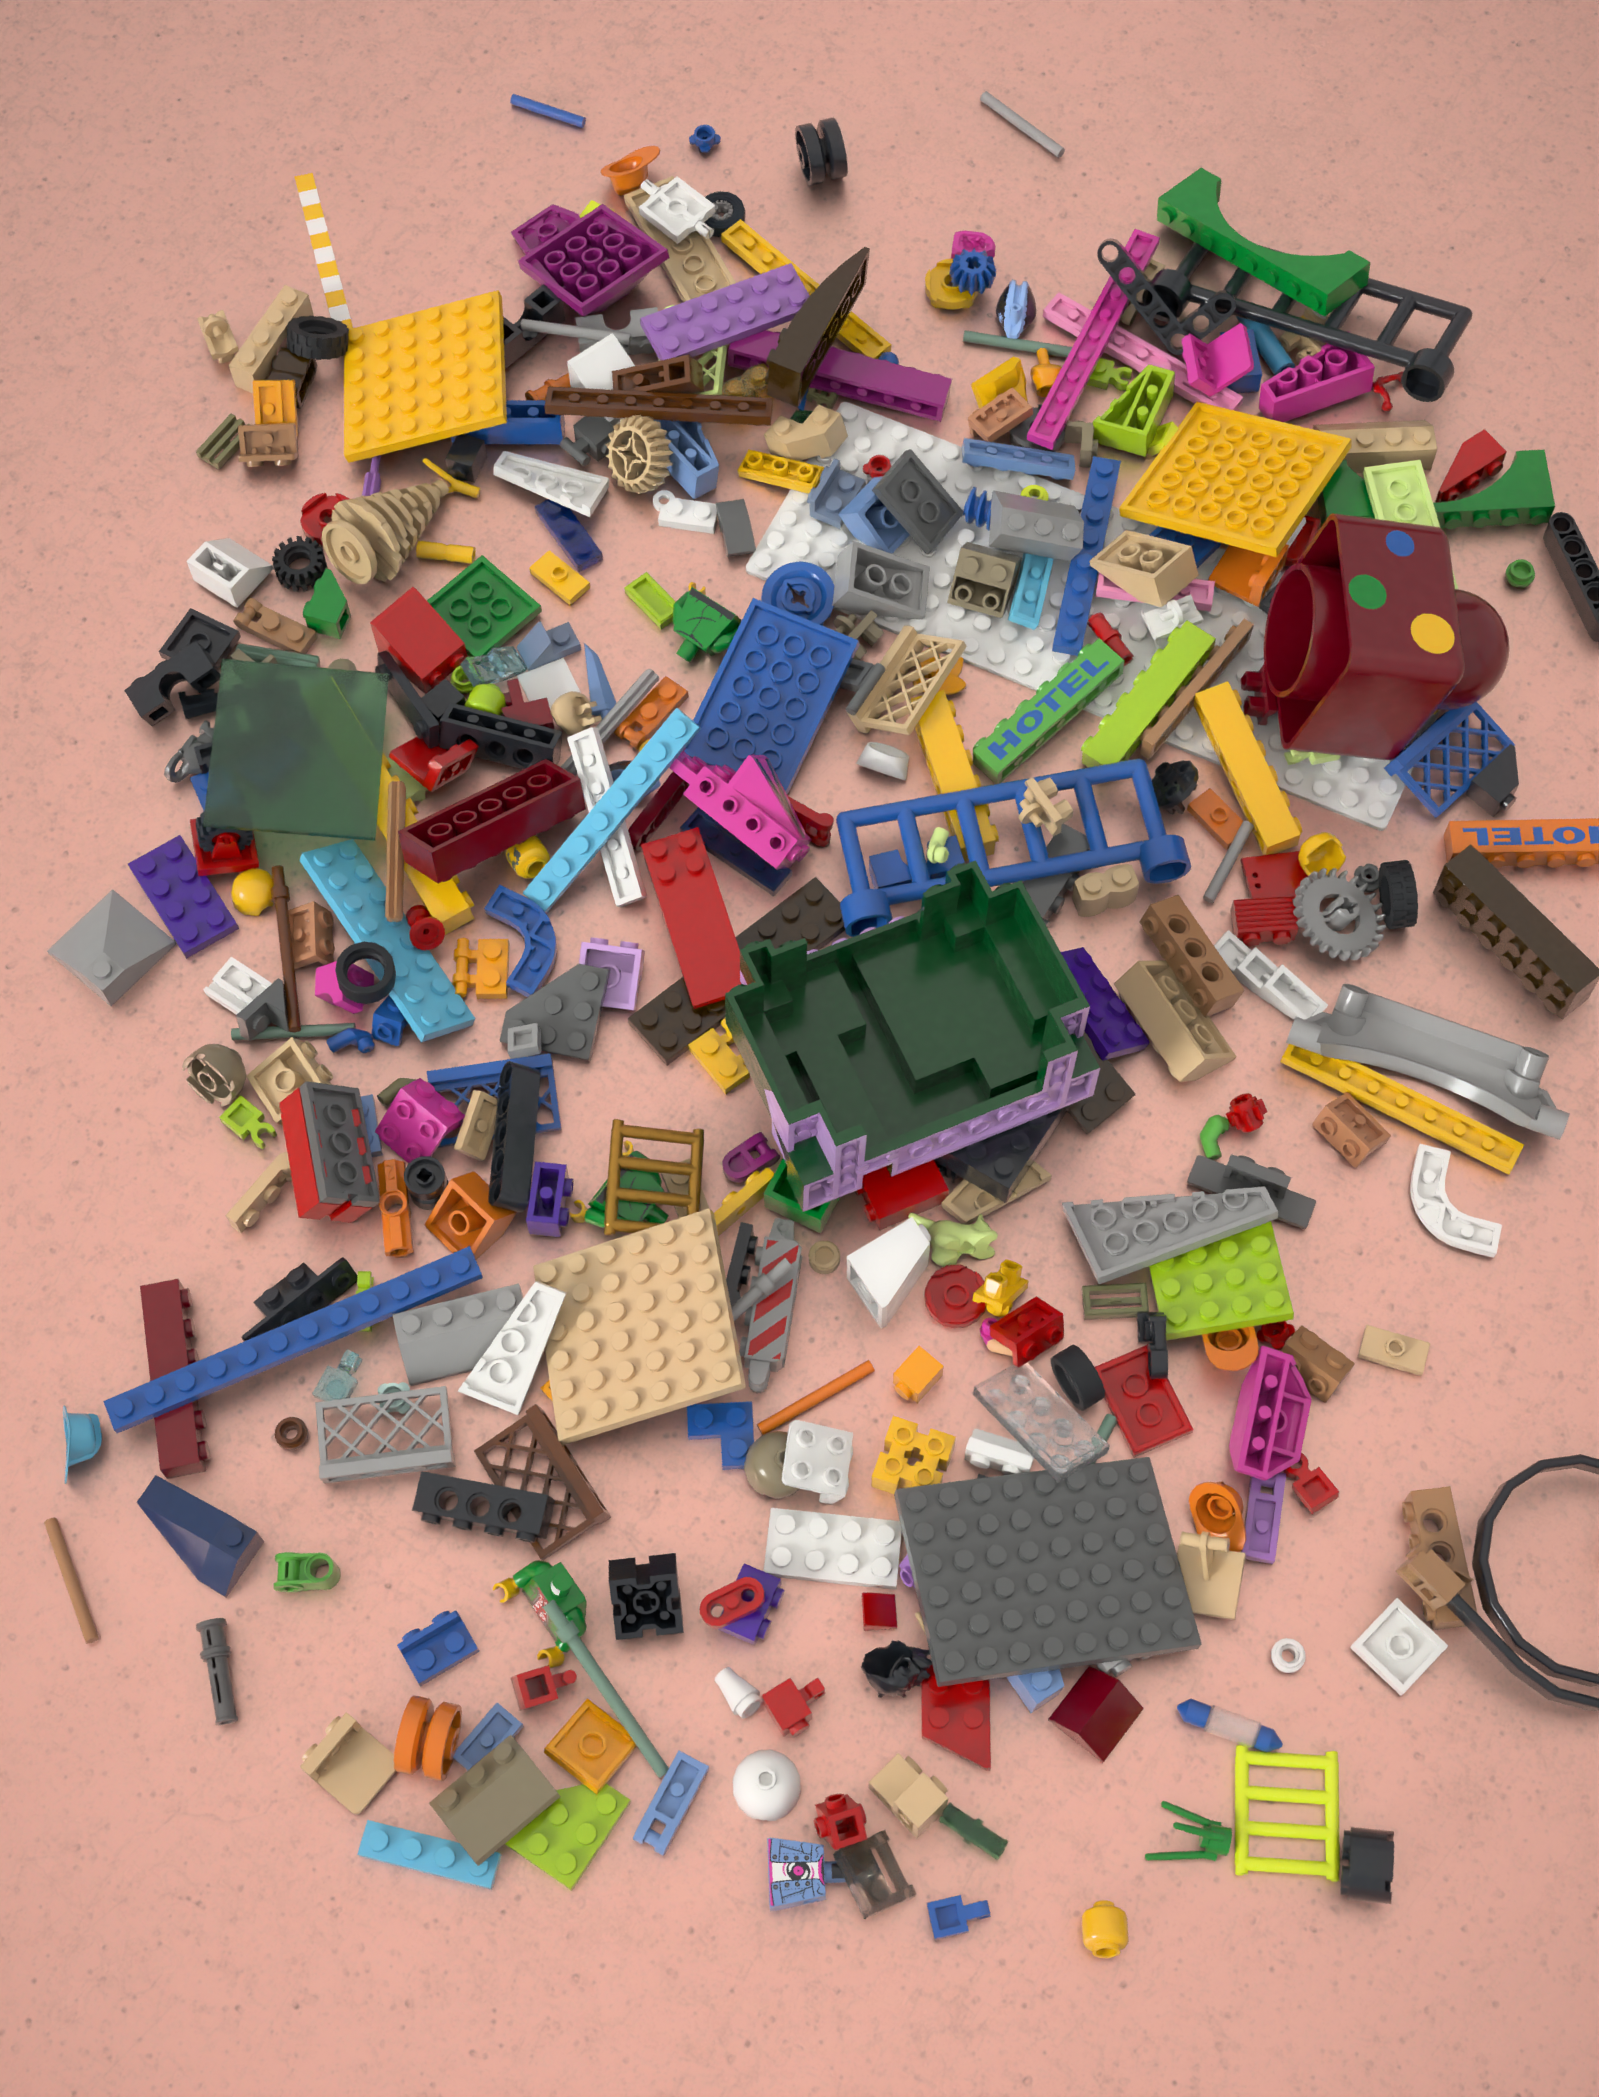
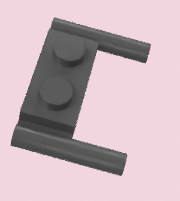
M852 659L839 688L856 692L846 707V711L849 714L856 715L886 671L882 664L876 663L873 665V663Z

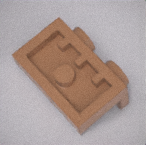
M1012 387L967 417L970 434L973 437L980 435L984 441L993 442L1032 416L1033 407Z
M314 901L288 910L295 969L315 962H320L324 965L333 963L335 946L332 931L334 920L331 911Z
M1348 1092L1328 1103L1312 1123L1314 1128L1355 1168L1361 1165L1370 1153L1384 1145L1391 1137Z

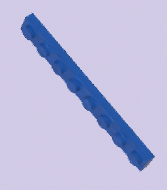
M1093 456L1080 515L1084 521L1083 549L1070 562L1053 641V652L1078 656L1083 647L1098 571L1090 566L1089 561L1101 552L1104 547L1121 461Z

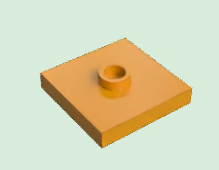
M587 1698L547 1744L543 1753L595 1794H598L637 1748V1745L623 1725Z

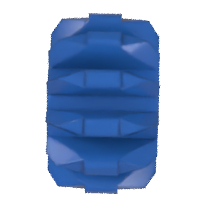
M974 247L971 252L963 249L961 255L954 256L949 274L952 278L953 287H959L960 293L967 290L972 296L974 291L983 294L985 288L991 289L994 277H996V268L993 257L987 256L986 250L979 253Z

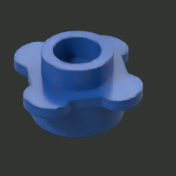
M709 125L698 126L694 131V135L689 137V143L699 147L703 153L709 152L713 145L721 142L720 135L715 134L714 128Z

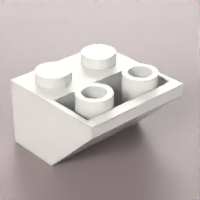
M230 538L205 541L187 560L195 582L236 608L243 603L274 569L273 565Z

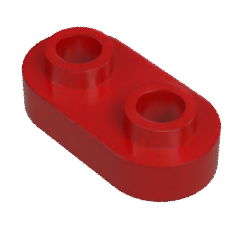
M743 1577L708 1594L700 1604V1615L703 1621L712 1628H723L756 1612L765 1601L763 1586L755 1578ZM746 1591H752L755 1594L754 1599L750 1602H745L742 1599V1595ZM716 1606L724 1608V1612L720 1617L712 1615V1609Z

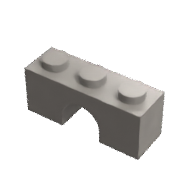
M657 307L630 310L631 321L626 328L621 330L608 328L604 324L603 314L575 317L576 326L631 333L630 345L621 344L628 355L655 352L640 325V318L658 312ZM578 338L580 353L599 341Z

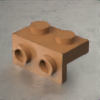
M295 423L238 426L240 445L238 460L239 462H246L247 467L263 466V461H274V464L277 466L290 465L291 460L299 457Z
M1303 1325L1291 1336L1281 1352L1294 1357L1297 1364L1295 1366L1301 1374L1307 1390L1323 1402L1329 1400L1335 1389L1355 1365L1342 1352L1330 1346Z

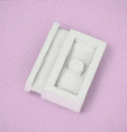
M230 957L214 976L213 982L209 987L206 986L203 990L208 997L237 1015L272 983L233 957Z

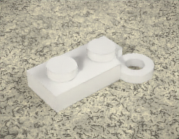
M661 490L654 495L653 505L655 509L660 511L658 517L659 526L714 534L718 519L716 504L675 498L674 494L667 490ZM662 498L669 500L667 504H661L659 501Z

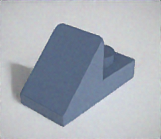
M540 621L518 644L517 650L527 670L531 671L580 651L581 644L569 622L546 631Z

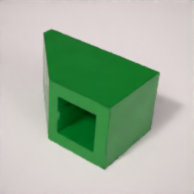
M325 569L322 577L318 578L315 582L314 594L311 600L307 601L304 606L303 617L307 627L315 630L316 633L341 639L351 618V613L347 600L332 571Z

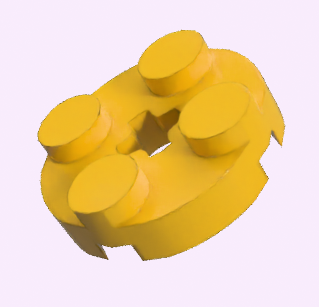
M944 259L937 262L936 267L931 271L929 269L925 276V292L930 299L931 305L938 309L971 307L978 295V291H974L971 296L967 290L960 293L959 287L947 286L949 281L952 280L949 273L953 259Z

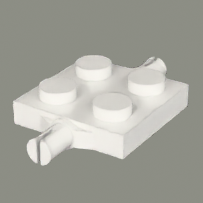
M678 176L668 184L660 187L654 185L649 179L642 182L641 189L650 195L649 199L639 206V214L677 244L694 231L699 232L706 239H709V236L712 237L714 230L704 222L715 214L716 210L715 205Z

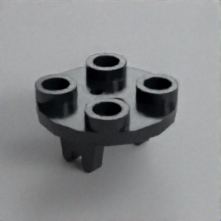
M1182 760L1172 764L1164 762L1156 768L1152 784L1160 811L1167 810L1172 815L1175 811L1180 814L1184 813L1185 807L1182 801L1192 791L1196 790L1199 779L1198 769L1191 761Z

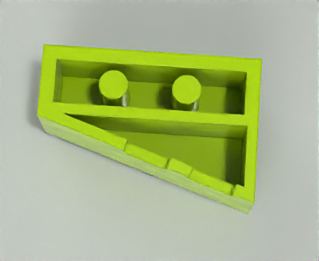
M1148 364L1126 387V391L1118 400L1115 398L1110 403V408L1101 417L1098 415L1093 421V439H1099L1098 444L1146 457L1156 430L1160 426L1173 397L1175 371Z

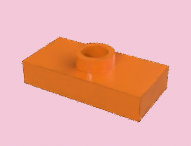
M1211 788L1191 801L1187 806V811L1228 850L1243 820Z

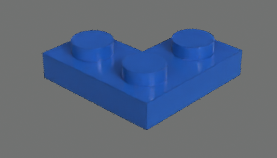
M752 1401L693 1404L687 1406L688 1439L721 1438L722 1469H744L747 1451L750 1445L754 1443Z

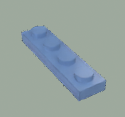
M968 438L963 440L962 463L974 467H992L1000 471H1018L1027 475L1050 476L1057 480H1073L1074 455Z

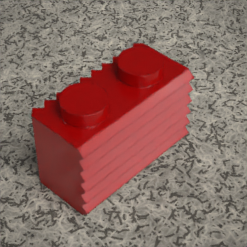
M1295 897L1233 900L1230 910L1233 934L1248 947L1270 941L1276 945H1284L1294 941L1299 930L1296 923L1298 919L1293 913V910L1296 908L1293 904Z

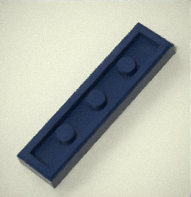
M699 807L680 827V832L698 827L706 851L772 896H775L792 876V870L789 868L775 869Z

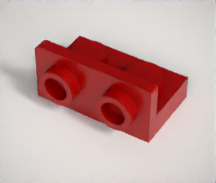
M1036 1296L990 1325V1336L1012 1350L1013 1364L1019 1368L1030 1360L1035 1359L1053 1345L1058 1344L1064 1338L1063 1313Z

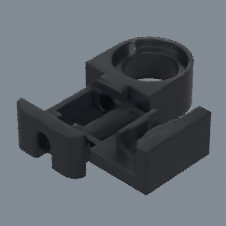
M1137 1312L1138 1342H1151L1147 1346L1150 1379L1168 1378L1167 1319L1164 1312Z

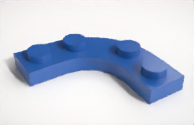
M499 885L484 910L487 915L515 928L524 938V952L506 984L507 988L529 997L541 989L553 969L557 954L555 932L549 917L539 905L527 897Z

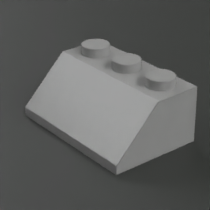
M992 492L989 547L1064 561H1071L1083 549L1084 521L1075 506L1005 492Z

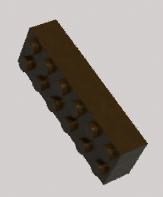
M1470 844L1444 865L1433 891L1437 901L1442 906L1448 907L1457 916L1459 923L1463 927L1469 928L1478 937L1483 947L1490 949L1498 956L1501 964L1507 970L1513 971L1521 979L1524 987L1528 991L1534 992L1543 1001L1548 1011L1556 1014L1563 1020L1590 997L1599 981V968L1478 850Z

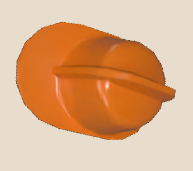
M654 145L637 149L620 160L606 165L600 172L603 176L610 178L618 195L622 196L641 188L642 182L647 179L648 164L658 157L660 149Z
M1254 1326L1202 1334L1206 1355L1209 1361L1217 1368L1226 1371L1242 1370L1254 1363L1258 1356V1342Z
M1223 1481L1216 1483L1203 1482L1196 1485L1190 1493L1189 1505L1197 1534H1201L1204 1531L1210 1532V1536L1229 1538V1551L1241 1552L1246 1541V1530L1242 1518L1243 1501L1239 1493Z

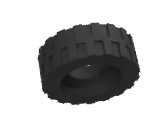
M301 316L294 318L287 324V349L291 353L297 354V356L308 359H337L340 356L346 355L349 329L346 324L333 318L323 316Z
M1408 860L1382 862L1379 868L1378 881L1380 903H1382L1381 910L1382 914L1386 915L1384 922L1388 929L1414 927L1418 918V894L1411 863Z

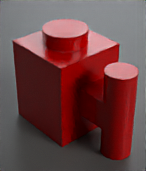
M549 1665L511 1677L520 1711L558 1699L556 1689L570 1685L577 1679V1675L573 1670L552 1675Z

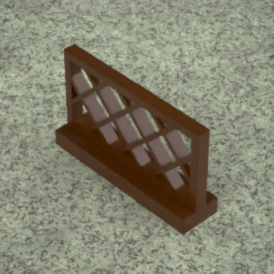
M535 1404L525 1411L527 1415L478 1447L474 1452L494 1485L504 1486L507 1472L523 1475L520 1490L526 1491L529 1476L545 1479L542 1494L548 1495L551 1480L563 1482L567 1487L564 1501L555 1500L554 1503L555 1505L562 1506L559 1523H550L549 1525L550 1528L557 1529L555 1541L545 1549H543L537 1537L535 1543H531L539 1558L545 1560L595 1524H602L611 1518V1515L566 1444L563 1445L558 1441L557 1430L545 1411ZM528 1425L533 1433L530 1447L514 1445L517 1432ZM509 1438L508 1443H503V1441ZM537 1441L543 1450L536 1449ZM496 1446L507 1448L503 1466L491 1464L485 1454ZM513 1449L529 1452L525 1470L509 1467ZM535 1453L547 1455L550 1460L547 1474L531 1471ZM554 1468L559 1476H553ZM495 1470L501 1471L500 1478ZM571 1495L577 1504L570 1503ZM568 1507L580 1509L587 1519L576 1527L564 1526ZM512 1508L510 1511L515 1519L518 1520L521 1516V1508ZM563 1530L569 1531L562 1536Z

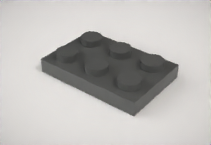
M911 449L904 451L872 489L874 494L925 553L932 552L963 515V510Z

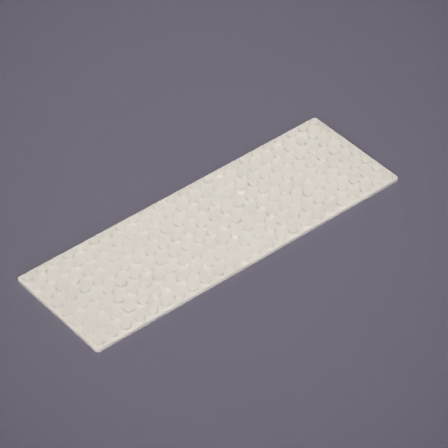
M842 402L836 411L841 413L848 437L832 456L821 459L819 455L809 458L806 462L822 467H830L833 460L838 459L840 460V470L864 479L866 486L872 478L868 474L863 473V465L868 463L870 458L875 455H884L889 458L891 466H893L904 451L911 449L962 510H964L966 500L973 487H977V497H980L984 490L987 491V500L990 501L993 491L1020 495L1025 487L1039 485L1048 492V501L1073 505L1080 515L1085 496L1035 475H1027L1023 472L1011 470L1000 471L986 466L974 467L962 463L961 446L848 402ZM791 489L758 544L756 551L748 561L746 572L766 581L776 569L785 564L808 562L826 571L835 586L838 555L852 541L864 543L852 535L845 523L839 529L810 517V506L807 503L809 493ZM1112 506L1103 549L1125 530L1149 535L1158 526L1121 517L1119 508ZM962 515L930 553H925L909 535L892 554L930 567L925 618L910 619L877 616L874 622L880 628L898 635L904 625L914 627L917 634L963 640L967 647L960 657L963 658L964 662L1035 691L1045 681L1050 682L1054 679L1059 669L1065 663H1072L1078 657L1052 651L1071 561L1053 560L1039 625L1035 630L1008 621L1016 583L1003 618L947 603L960 548L966 542L1023 558V553L989 547L990 531L987 530L986 524L982 528L976 526V520L972 524H968L965 521V516ZM1218 548L1197 568L1199 575L1195 579L1208 580L1226 550ZM1098 572L1089 618L1096 613H1103L1112 628L1120 632L1122 635L1121 640L1134 655L1132 657L1133 660L1123 667V674L1083 709L1104 718L1106 714H1113L1117 708L1116 703L1124 692L1129 693L1134 687L1133 682L1139 672L1142 670L1146 672L1151 666L1150 661L1159 648L1163 650L1169 642L1167 641L1168 637L1154 641L1143 619L1145 612L1159 606L1096 597ZM1283 572L1279 573L1267 594L1279 583L1284 574ZM1214 586L1211 612L1198 610L1203 617V622L1195 626L1216 639L1215 646L1221 647L1225 642L1224 638L1233 625L1237 627L1244 618L1254 624L1250 640L1211 685V687L1228 681L1232 690L1236 689L1241 697L1242 706L1240 707L1244 714V700L1247 696L1255 695L1253 691H1243L1240 680L1246 671H1259L1264 664V635L1268 614L1259 609V607ZM837 607L833 608L848 615L852 613L860 620H863L866 616L849 612ZM1088 624L1083 647L1088 643L1092 645L1098 639ZM948 649L942 653L948 655L953 649ZM1193 707L1164 743L1221 766ZM1278 711L1268 717V724L1266 726L1258 725L1257 717L1250 716L1254 726L1252 733L1256 741L1261 740L1266 751L1264 758L1268 766L1272 765L1277 773L1278 782L1276 783L1279 790L1379 831L1386 829L1406 786L1396 774L1391 777L1384 769L1392 760L1340 756L1338 760L1311 765L1309 758L1296 764L1288 765L1284 753L1290 752V750L1284 749L1281 744ZM1439 712L1435 715L1432 714L1408 745L1435 722ZM1412 767L1409 771H1407L1410 775H1411V773H1412L1414 767Z

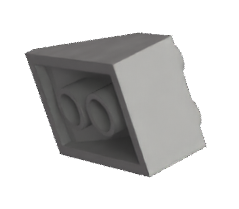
M852 541L838 555L832 606L860 615H867L872 610L878 616L923 619L926 612L930 567Z

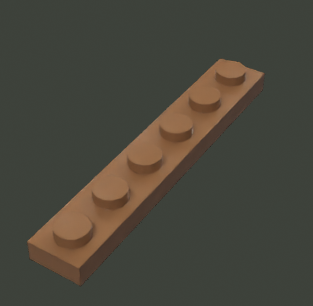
M1244 618L1237 627L1233 625L1225 635V642L1221 647L1216 645L1212 649L1204 667L1199 665L1194 671L1190 684L1187 687L1183 685L1174 697L1175 702L1170 707L1166 705L1157 717L1158 722L1154 727L1148 726L1140 737V741H1142L1140 754L1148 760L1151 759L1194 707L1195 694L1209 689L1250 640L1254 626L1253 623Z

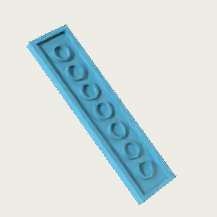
M354 839L303 852L299 861L354 943L364 941L377 943L386 948L391 954L395 965L396 979L389 995L421 1043L472 1026L476 1018L461 996L455 994L454 986L429 950H420L413 946L409 938L411 927L406 920L405 914L403 913V919L400 922L387 921L385 917L386 886ZM366 959L381 981L384 976L383 965L374 959Z

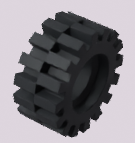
M296 536L297 541H293L292 537L287 539L288 544L286 545L282 541L279 544L280 550L275 548V556H272L278 580L288 590L292 586L295 592H298L299 587H302L303 592L308 591L307 586L309 585L314 589L316 580L322 577L327 567L323 550L319 547L318 542L314 541L312 543L309 537H306L305 541H303L302 536ZM305 558L310 560V564L303 569L296 570L289 567L297 559Z

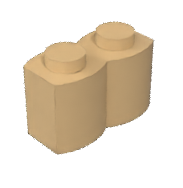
M1129 864L1116 865L1107 869L1104 873L1094 872L1079 877L1074 882L1072 895L1078 915L1081 917H1091L1102 913L1107 908L1118 909L1132 904L1136 900L1139 881L1133 866Z

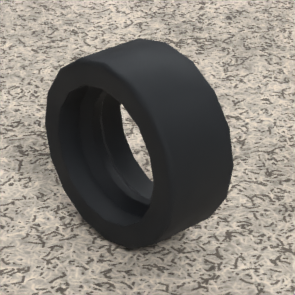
M364 941L352 944L343 950L337 959L335 971L339 989L346 998L356 1003L370 1004L379 1002L389 995L395 985L396 971L393 958L386 948L377 943ZM374 959L383 965L384 976L381 981L373 986L360 987L349 981L347 975L348 968L358 960Z
M1071 1345L1050 1359L1052 1370L1060 1387L1076 1408L1083 1411L1105 1397V1389L1097 1370L1078 1346Z

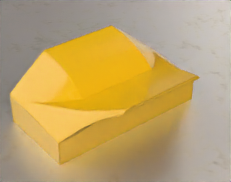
M1014 356L971 384L979 409L1012 387L1028 402L1026 394L1027 381L1021 360Z

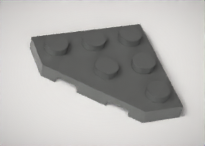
M577 964L506 1011L500 1042L508 1044V1028L538 1023L541 1029V1051L591 1061L610 970Z

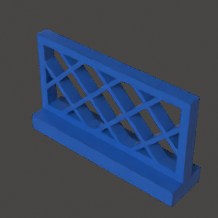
M1476 702L1463 708L1447 710L1395 759L1389 762L1384 769L1391 777L1396 774L1436 818L1469 788L1471 781L1510 744L1513 746L1515 744ZM1472 712L1481 721V729L1469 728L1468 716ZM1450 732L1462 734V747L1449 745ZM1469 735L1481 736V749L1469 748ZM1488 737L1496 738L1503 745V748L1500 751L1488 750ZM1431 750L1443 751V764L1430 763ZM1450 752L1462 753V767L1450 765ZM1469 754L1482 756L1481 769L1469 768ZM1412 767L1423 768L1424 782L1415 781L1407 771ZM1430 769L1443 771V784L1430 783ZM1450 772L1462 773V786L1450 785ZM1431 789L1443 791V803L1439 807L1431 799Z
M551 1053L427 1071L428 1083L433 1085L438 1093L451 1091L459 1098L454 1104L459 1107L463 1101L469 1104L470 1099L467 1098V1095L475 1087H483L490 1093L489 1095L498 1098L500 1074L508 1061L536 1068L540 1071V1078L548 1077L549 1082L548 1090L542 1097L539 1096L538 1109L543 1104L553 1112L554 1123L539 1124L536 1122V1133L562 1130ZM497 1084L494 1089L489 1087V1085ZM465 1089L462 1094L457 1090ZM549 1095L551 1097V1104L545 1101ZM458 1134L456 1137L443 1139L438 1148L454 1146Z

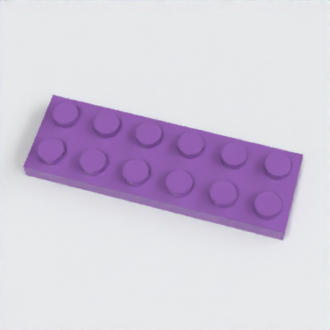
M792 263L641 317L640 325L659 360L688 354L694 357L792 321L810 295Z

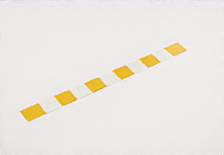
M313 172L295 176L330 317L346 324L348 329H353Z

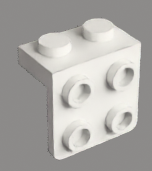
M800 1420L792 1421L788 1428L782 1482L786 1486L820 1493L819 1502L832 1505L844 1498L849 1487L848 1472L853 1455V1433Z

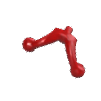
M1403 371L1398 374L1378 377L1376 382H1372L1374 393L1381 394L1384 398L1382 409L1385 412L1391 411L1393 404L1387 390L1384 388V384L1394 380L1401 382Z

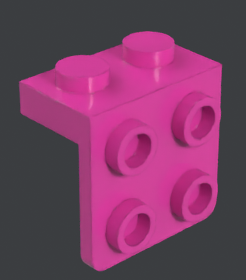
M1241 323L1208 344L1192 334H1188L1181 339L1183 346L1182 356L1186 362L1188 372L1187 381L1191 387L1197 388L1210 397L1248 374L1254 368L1247 327Z
M419 1078L399 1090L376 1128L375 1133L379 1135L380 1140L406 1162L410 1163L421 1156L432 1157L444 1136L462 1125L465 1115L453 1102L446 1100L440 1095L433 1085Z

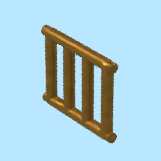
M613 1119L604 1235H615L616 1232L635 1233L661 1224L617 1219L619 1200L687 1207L686 1216L699 1212L704 1129H693V1132L624 1125L623 1120ZM623 1138L691 1145L690 1163L622 1156ZM621 1169L689 1176L688 1195L620 1187Z

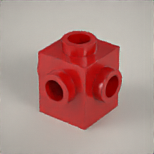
M833 1794L826 1797L825 1802L815 1805L818 1817L814 1818L816 1832L819 1838H824L834 1850L847 1848L867 1839L864 1826L867 1823L865 1811L861 1803L857 1804L848 1794Z

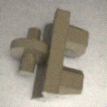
M872 610L856 627L853 623L857 620V617L852 613L848 617L838 615L833 621L836 627L835 631L856 640L861 636L871 646L884 634L883 630L874 622L878 615ZM859 645L853 659L860 660L867 650Z

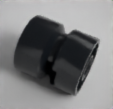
M421 1156L412 1160L404 1171V1181L413 1203L421 1209L433 1210L449 1183L442 1164L430 1156Z

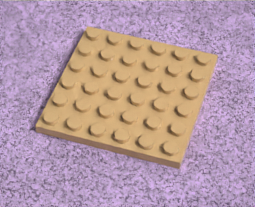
M710 1208L533 1266L535 1282L538 1281L566 1292L545 1347L558 1441L563 1445L746 1388L714 1213Z

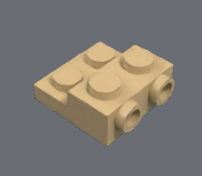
M291 1037L246 1075L277 1124L283 1125L279 1103L297 1088H300L306 1081L331 1084L330 1081L333 1079L329 1069L323 1064L319 1065L315 1060L318 1052L308 1041L303 1042Z

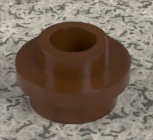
M288 1417L281 1420L275 1429L277 1443L287 1450L301 1447L308 1437L307 1426L297 1417ZM290 1430H297L295 1438L288 1439L286 1437Z

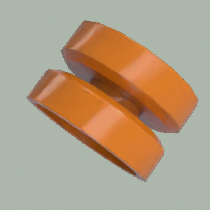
M413 1695L406 1705L397 1734L394 1752L395 1771L413 1775L422 1765L426 1778L444 1781L451 1769L458 1745L462 1707L458 1704L442 1702L434 1712L431 1699Z

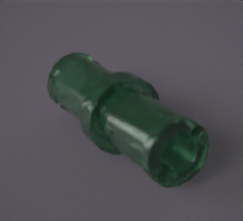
M950 1802L938 1822L943 1823L964 1837L963 1842L970 1845L973 1843L998 1861L1009 1841L984 1826V1821L980 1818L975 1820Z

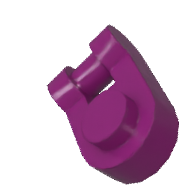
M759 1132L724 1156L722 1161L723 1173L730 1181L741 1183L746 1181L754 1172H760L765 1168L773 1166L781 1156L774 1148L771 1149L767 1145V1138L762 1132ZM753 1151H757L760 1154L755 1160L750 1155Z

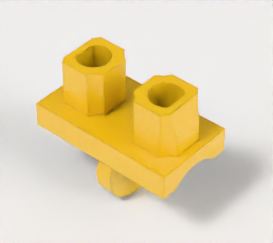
M1005 1259L1000 1264L998 1272H991L985 1277V1283L974 1292L972 1301L976 1303L985 1302L988 1312L994 1316L1003 1317L1008 1314L1013 1307L1012 1302L1028 1288L1029 1280L1021 1278L1022 1265Z

